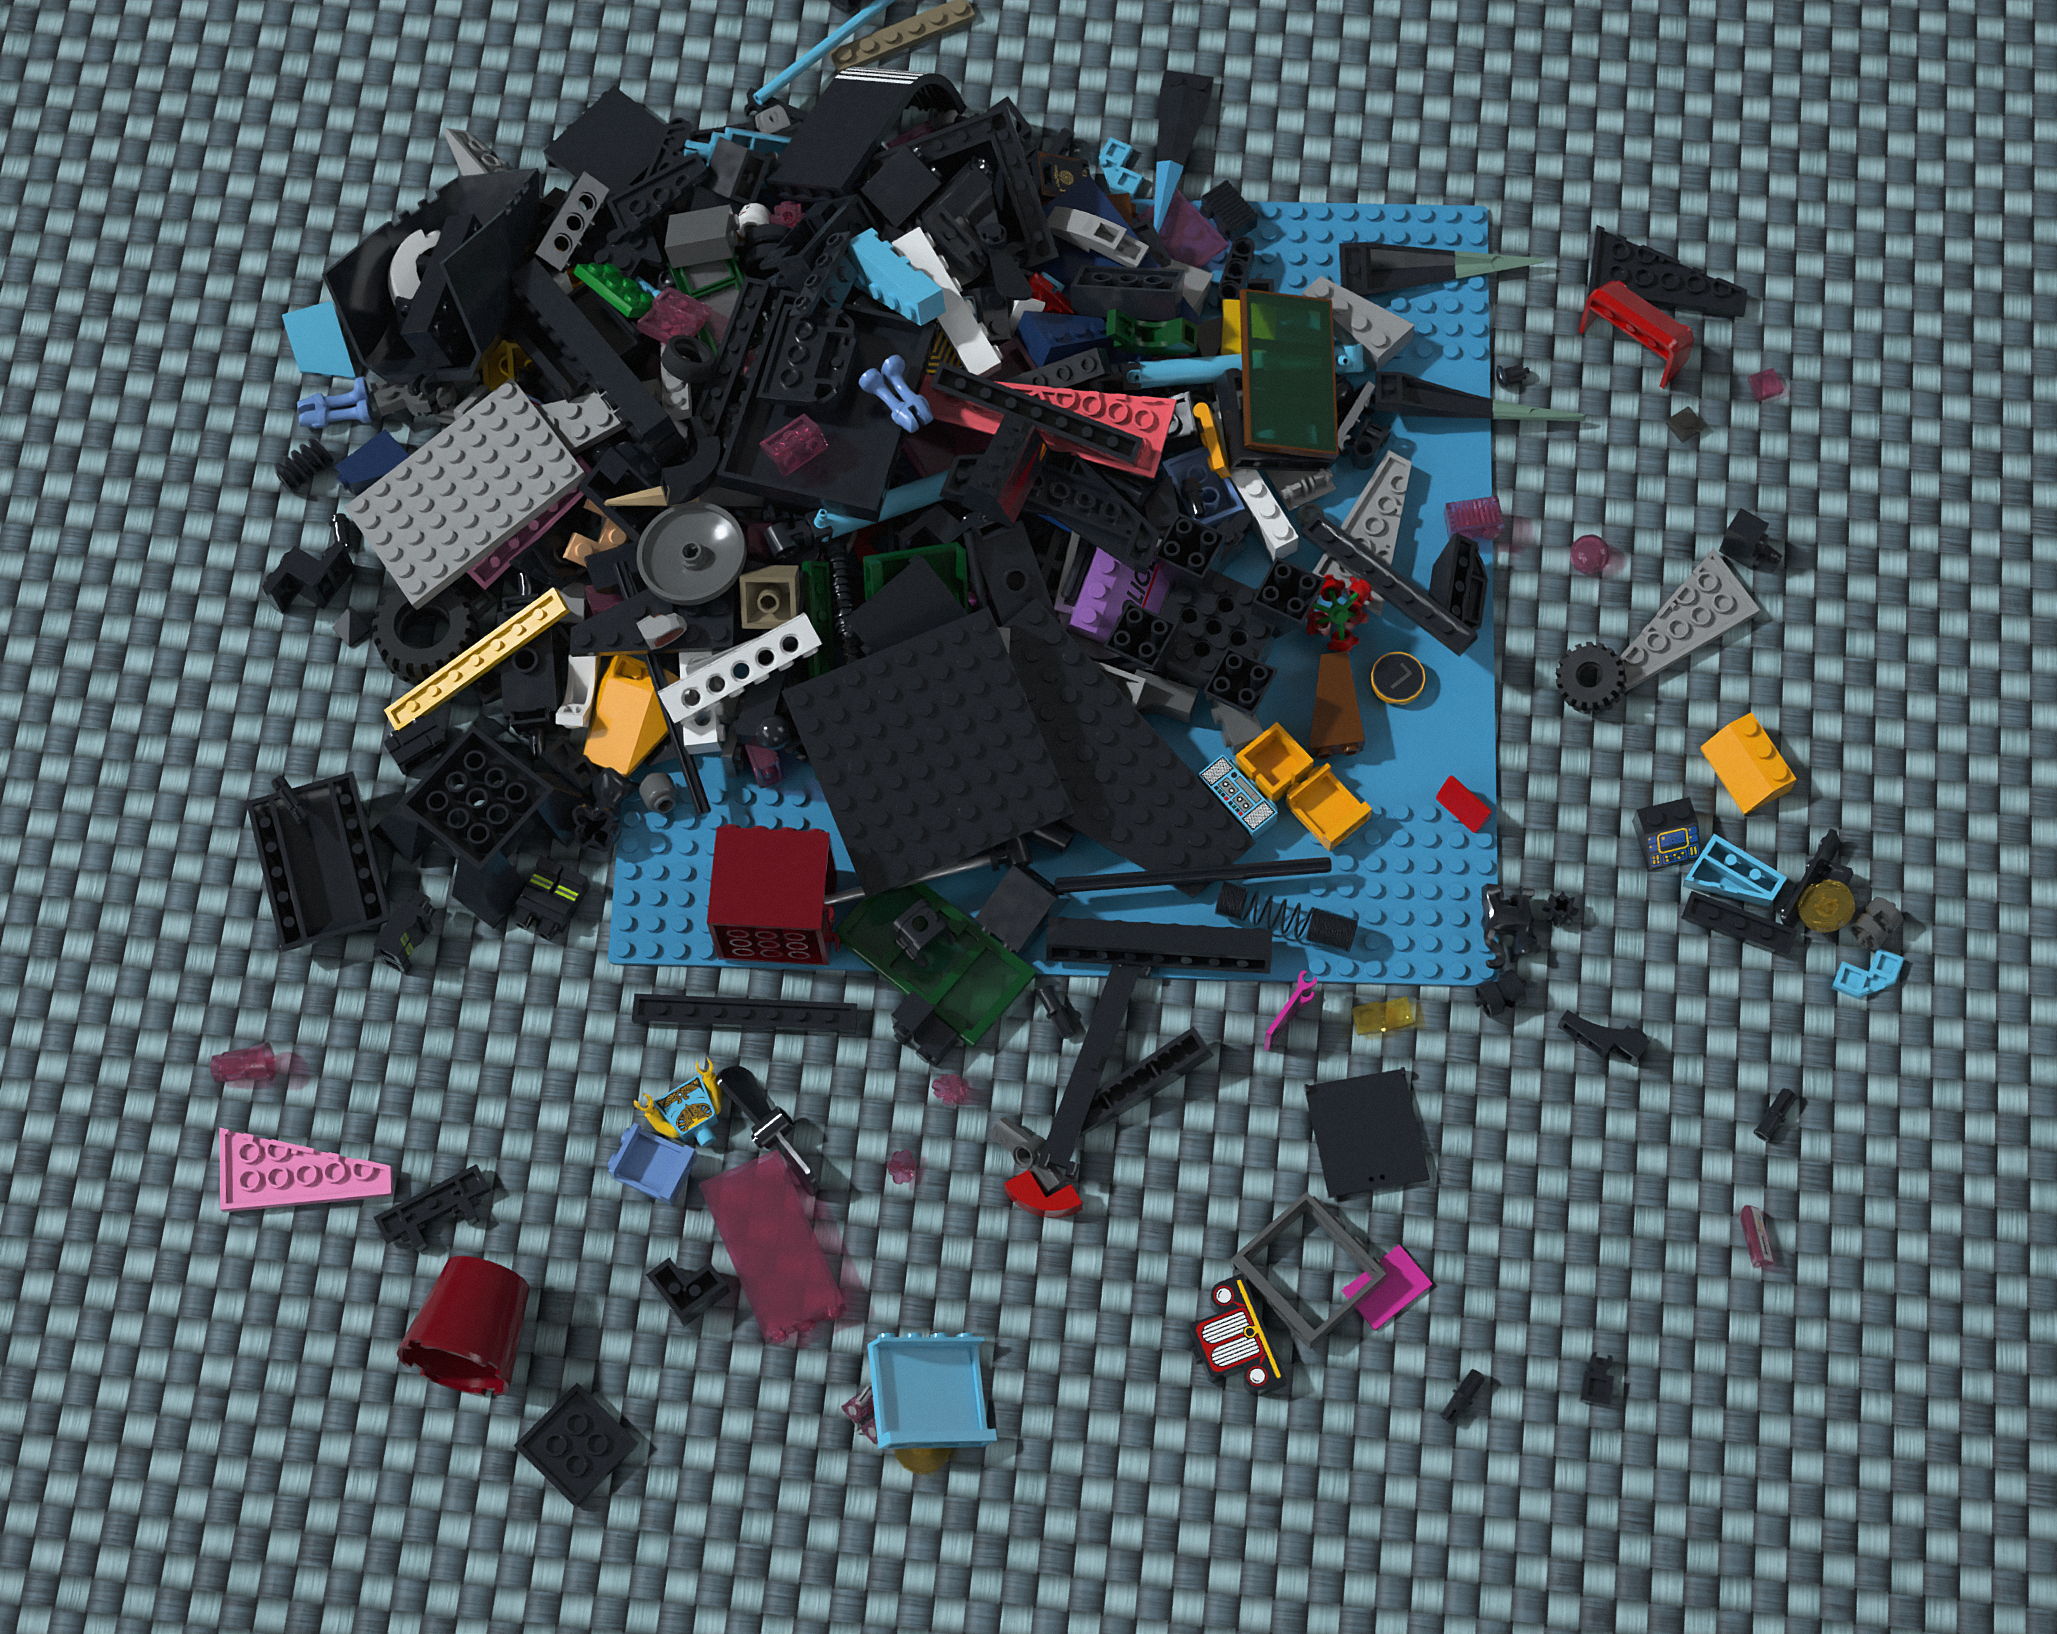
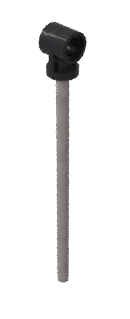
M1023 835L1000 845L1001 848L987 850L985 855L960 861L897 888L986 865H991L992 872L1000 871L999 865L1005 864L1007 870H1010L1013 865L1028 866L1033 863L1027 837ZM860 886L825 895L824 904L834 905L865 897V894Z

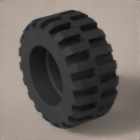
M398 586L394 588L395 593L393 595L387 594L382 599L384 605L377 607L375 611L377 618H374L372 621L373 640L387 669L392 674H397V677L404 682L410 679L412 685L421 684L476 644L480 638V629L471 605L466 596H462L460 590L455 586L446 587L418 610L412 606ZM438 616L450 622L449 631L444 639L432 647L415 649L406 646L402 642L407 628L420 618Z

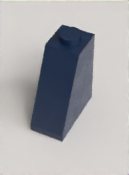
M384 429L335 466L339 474L336 479L344 490L350 489L356 496L360 495L407 459L409 454Z

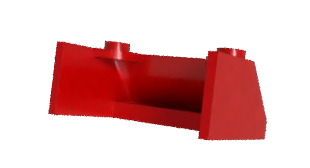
M1609 281L1595 289L1587 298L1579 332L1583 334L1599 315L1667 361L1660 382V387L1664 389L1689 359L1694 343L1692 330L1686 325H1681L1630 291L1620 281Z

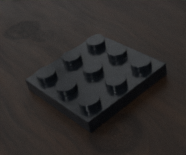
M576 1383L514 1447L577 1508L639 1443Z

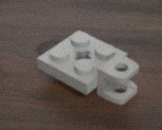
M780 105L764 110L755 117L760 133L792 138L801 126V122L791 125L786 112ZM776 152L766 153V155L772 158L768 170L771 169L779 157Z

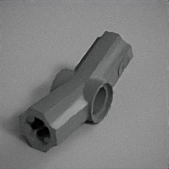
M1006 1117L1000 1119L996 1126L993 1127L990 1134L992 1138L1012 1153L1013 1160L1019 1167L1029 1169L1045 1194L1065 1181L1055 1165L1050 1164L1048 1170L1037 1166L1046 1143L1043 1137L1039 1135L1031 1137Z

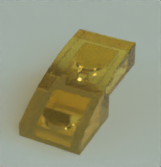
M1407 996L1384 1003L1375 1001L1351 1008L1358 1036L1383 1033L1415 1025Z

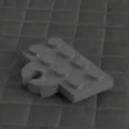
M477 373L470 380L443 381L441 387L431 395L420 393L418 396L409 395L408 384L390 385L382 378L371 383L370 386L382 416L407 407L412 414L420 417L422 413L431 412L430 401L437 400L441 408L448 403L455 404L457 389L480 381L481 378L479 373Z

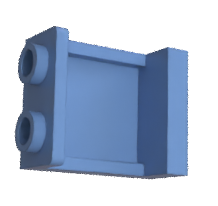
M634 1122L631 1129L627 1128L624 1131L620 1150L618 1153H613L608 1162V1172L613 1180L673 1206L698 1158L696 1150L687 1145L681 1147L642 1129L640 1124Z

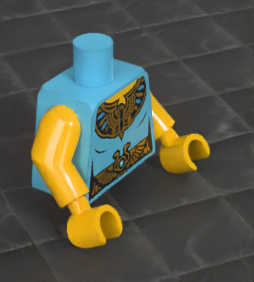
M706 1057L709 1063L707 1069H700L696 1061L695 1066L699 1074L657 1100L653 1101L652 1097L646 1093H643L647 1098L645 1106L641 1107L634 1100L635 1107L645 1111V1117L657 1132L672 1139L680 1137L684 1142L696 1137L702 1148L711 1145L716 1140L710 1127L718 1123L716 1115L720 1113L722 1107V1090L716 1081L715 1073H712L713 1063L708 1057Z

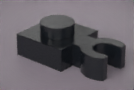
M1593 1352L1589 1359V1365L1593 1372L1585 1371L1583 1374L1579 1402L1609 1407L1614 1376L1606 1375V1372L1612 1366L1613 1357L1608 1355L1606 1364L1599 1365L1596 1362L1597 1353Z

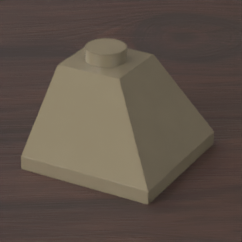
M771 565L740 575L742 629H774L798 616L800 596L799 566Z

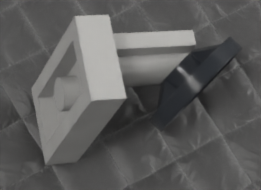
M479 385L459 405L448 403L441 408L438 401L435 400L430 405L431 412L424 414L426 417L438 414L436 416L437 421L452 424L490 394L489 386Z

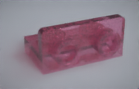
M802 414L759 443L762 451L777 464L783 476H787L828 448L820 427L805 414Z

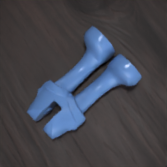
M893 355L884 362L881 374L876 368L869 369L861 376L859 385L867 393L879 396L893 411L891 417L896 424L913 433L919 429V425L911 412L914 413L923 425L933 421V416L925 397L916 395L905 383L902 376L905 369V361L900 355ZM884 380L897 391L904 402H900L891 393Z
M365 377L355 379L354 389L346 394L323 396L322 393H316L298 401L297 408L298 412L301 413L299 415L300 426L306 428L328 427L330 422L342 420H360L363 423L373 422V410L370 405L372 403ZM356 405L355 407L348 409L330 410L342 406Z

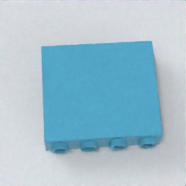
M895 1333L879 1334L876 1340L868 1344L878 1449L985 1447L997 1441L996 1429H987L978 1353V1345L986 1341L985 1337H974V1333H961L956 1335L957 1337H948V1333H935L930 1335V1337H922L921 1333H909L904 1335V1337H895Z

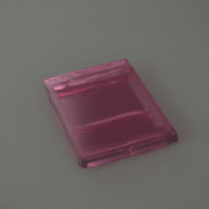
M1176 188L1159 237L1172 260L1200 268L1229 247V243ZM1155 204L1139 214L1137 220L1140 222L1150 218L1154 225Z

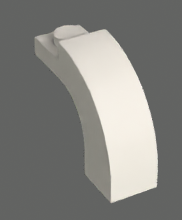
M420 229L407 237L398 248L388 271V288L394 305L397 296L407 299L413 298L421 283L417 275L415 261L419 254L428 256L433 253L441 233L440 230L433 231L425 237Z
M569 654L567 689L564 701L556 713V724L564 725V727L570 729L589 727L598 680L600 678L601 656L572 657Z

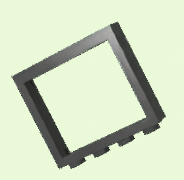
M1306 1191L1231 1258V1268L1237 1274L1243 1273L1247 1285L1311 1350L1386 1282L1387 1273L1377 1257L1372 1259L1365 1252L1366 1247L1362 1241L1356 1236L1352 1238L1345 1231L1346 1226L1337 1216L1331 1217L1325 1211L1326 1206L1322 1200H1318L1315 1196L1312 1197ZM1305 1211L1371 1278L1367 1284L1316 1330L1296 1312L1250 1263L1257 1254Z

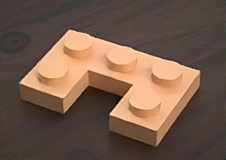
M587 498L583 508L607 518L598 541L595 542L573 532L563 555V558L586 568L585 556L628 544L630 539L589 498Z

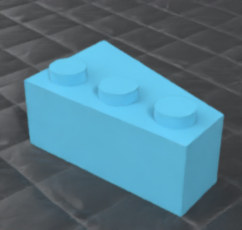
M1714 834L1685 878L1683 887L1770 907L1787 877Z

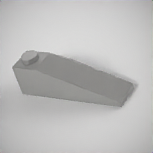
M445 129V136L463 176L509 171L505 168V161L487 154L488 148L467 131Z

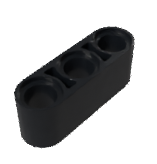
M1238 237L1231 245L1218 286L1217 306L1220 310L1222 309V300L1229 299L1224 296L1231 295L1234 298L1230 300H1240L1239 291L1246 288L1254 263L1255 244L1251 238ZM1239 252H1246L1247 254L1243 255L1239 254ZM1236 273L1240 274V276H1232L1231 274Z

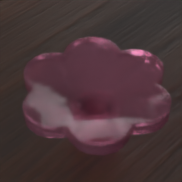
M904 1149L901 1152H894L892 1160L888 1162L887 1168L889 1174L893 1176V1182L900 1185L903 1182L908 1183L912 1180V1172L916 1168V1161L912 1158L910 1150Z

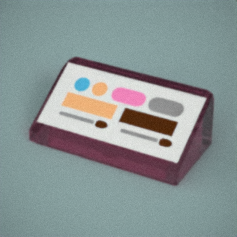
M1745 1205L1739 1216L1752 1267L1772 1265L1774 1260L1762 1213L1759 1208Z

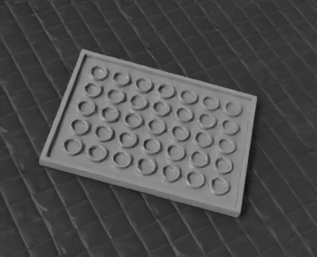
M511 377L348 503L345 509L412 606L418 610L581 484L587 475Z

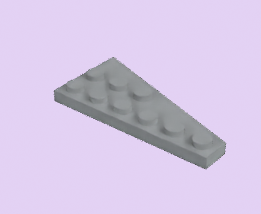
M658 378L641 382L662 406V383ZM592 393L576 397L569 403L566 400L535 407L572 456L626 428V426L620 424L613 414L616 410H609L600 398L603 394Z
M1388 450L1340 529L1391 567L1412 462ZM1324 554L1312 573L1321 577L1332 574L1335 579L1344 580L1345 588L1342 589L1341 596L1349 599L1351 596L1348 594L1347 589L1352 584L1349 579L1354 576ZM1372 590L1370 593L1374 600L1372 602L1366 600L1362 607L1381 616L1384 599Z
M1714 548L1658 611L1654 619L1646 625L1636 640L1619 657L1626 670L1627 683H1625V692L1759 614L1760 609Z

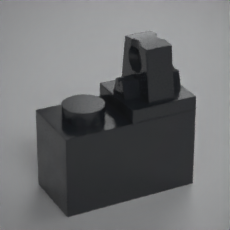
M1740 508L1726 530L1719 552L1749 569L1756 565L1771 572H1774L1782 558L1779 552L1767 544L1769 535L1766 534L1769 523Z

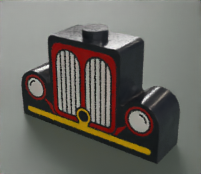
M1243 1273L1218 1282L1212 1288L1210 1296L1211 1308L1217 1314L1194 1322L1190 1326V1337L1195 1346L1191 1348V1352L1196 1364L1202 1363L1210 1383L1245 1372L1243 1378L1244 1388L1251 1395L1260 1396L1285 1387L1287 1378Z

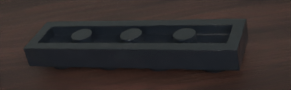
M1691 891L1681 917L1683 920L1788 958L1798 932L1794 928Z

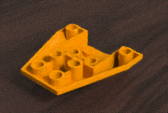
M616 655L609 659L598 680L584 754L592 764L605 769L612 767L629 777L669 734L646 663L627 655ZM663 668L669 685L680 680V677Z

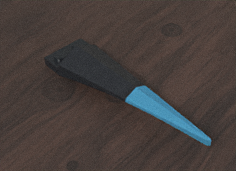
M1164 70L1160 88L1154 227L1158 235L1188 155L1209 107L1214 77Z

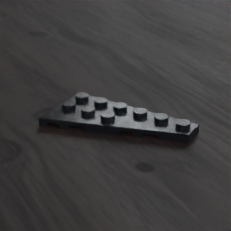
M1596 225L1587 297L1595 289L1609 281H1620L1630 291L1653 306L1744 317L1747 289L1719 277L1716 279L1703 274L1701 269L1694 266L1689 268L1680 264L1678 259L1645 245L1638 246L1627 241V237L1620 234L1615 236L1606 232L1604 227Z

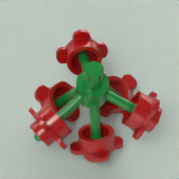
M1327 574L1323 577L1326 579V582L1319 595H1321L1324 601H1332L1333 605L1329 608L1318 604L1317 597L1306 617V632L1310 636L1315 634L1326 636L1330 632L1331 621L1338 625V631L1331 635L1332 642L1327 644V648L1329 650H1336V652H1350L1352 647L1359 643V638L1353 637V633L1349 630H1353L1360 623L1368 622L1369 615L1364 612L1362 605L1366 600L1369 602L1374 600L1370 593L1372 587L1363 579L1358 581L1355 577H1351L1349 580L1352 584L1347 589L1351 597L1343 605L1338 603L1337 599L1341 596L1342 589L1345 588L1344 580H1337L1332 574Z

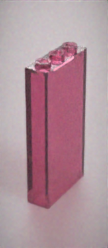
M778 1149L699 1183L767 1344L772 1342L774 1345L780 1344L788 1340L789 1335L794 1332H807L816 1327L815 1323L824 1319L832 1321L843 1314L842 1311L846 1310L845 1302Z

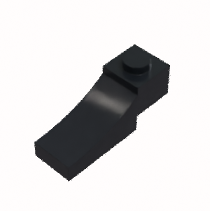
M1569 1010L1564 1013L1558 1024L1560 1029L1603 1059L1612 1051L1633 1067L1640 1060L1651 1042L1647 1039L1646 1034L1638 1028L1632 1029L1628 1025L1625 1029L1604 1027L1589 1022Z

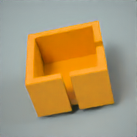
M1278 722L1236 754L1235 762L1241 769L1240 773L1246 779L1250 778L1259 788V793L1265 799L1269 798L1274 803L1287 793L1290 784L1294 785L1304 780L1313 769L1314 760Z

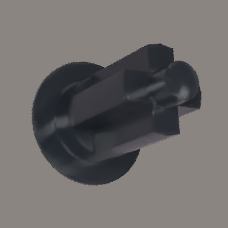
M1523 364L1505 369L1499 365L1496 368L1497 382L1503 389L1507 387V383L1526 379L1525 374L1530 373L1528 367L1523 368Z

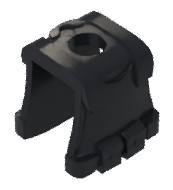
M925 898L920 899L895 920L891 930V936L896 941L897 946L913 963L916 962L921 969L929 966L923 948L938 935L950 947L955 943V937L949 929L950 925L937 915ZM923 918L929 926L925 931L918 932L912 927L914 920Z

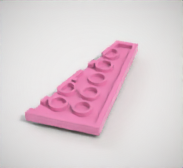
M219 1127L220 1210L223 1213L393 1196V1169L389 1165L358 1158L343 1157L331 1152L325 1153L309 1147L273 1139H263L251 1134L236 1133Z

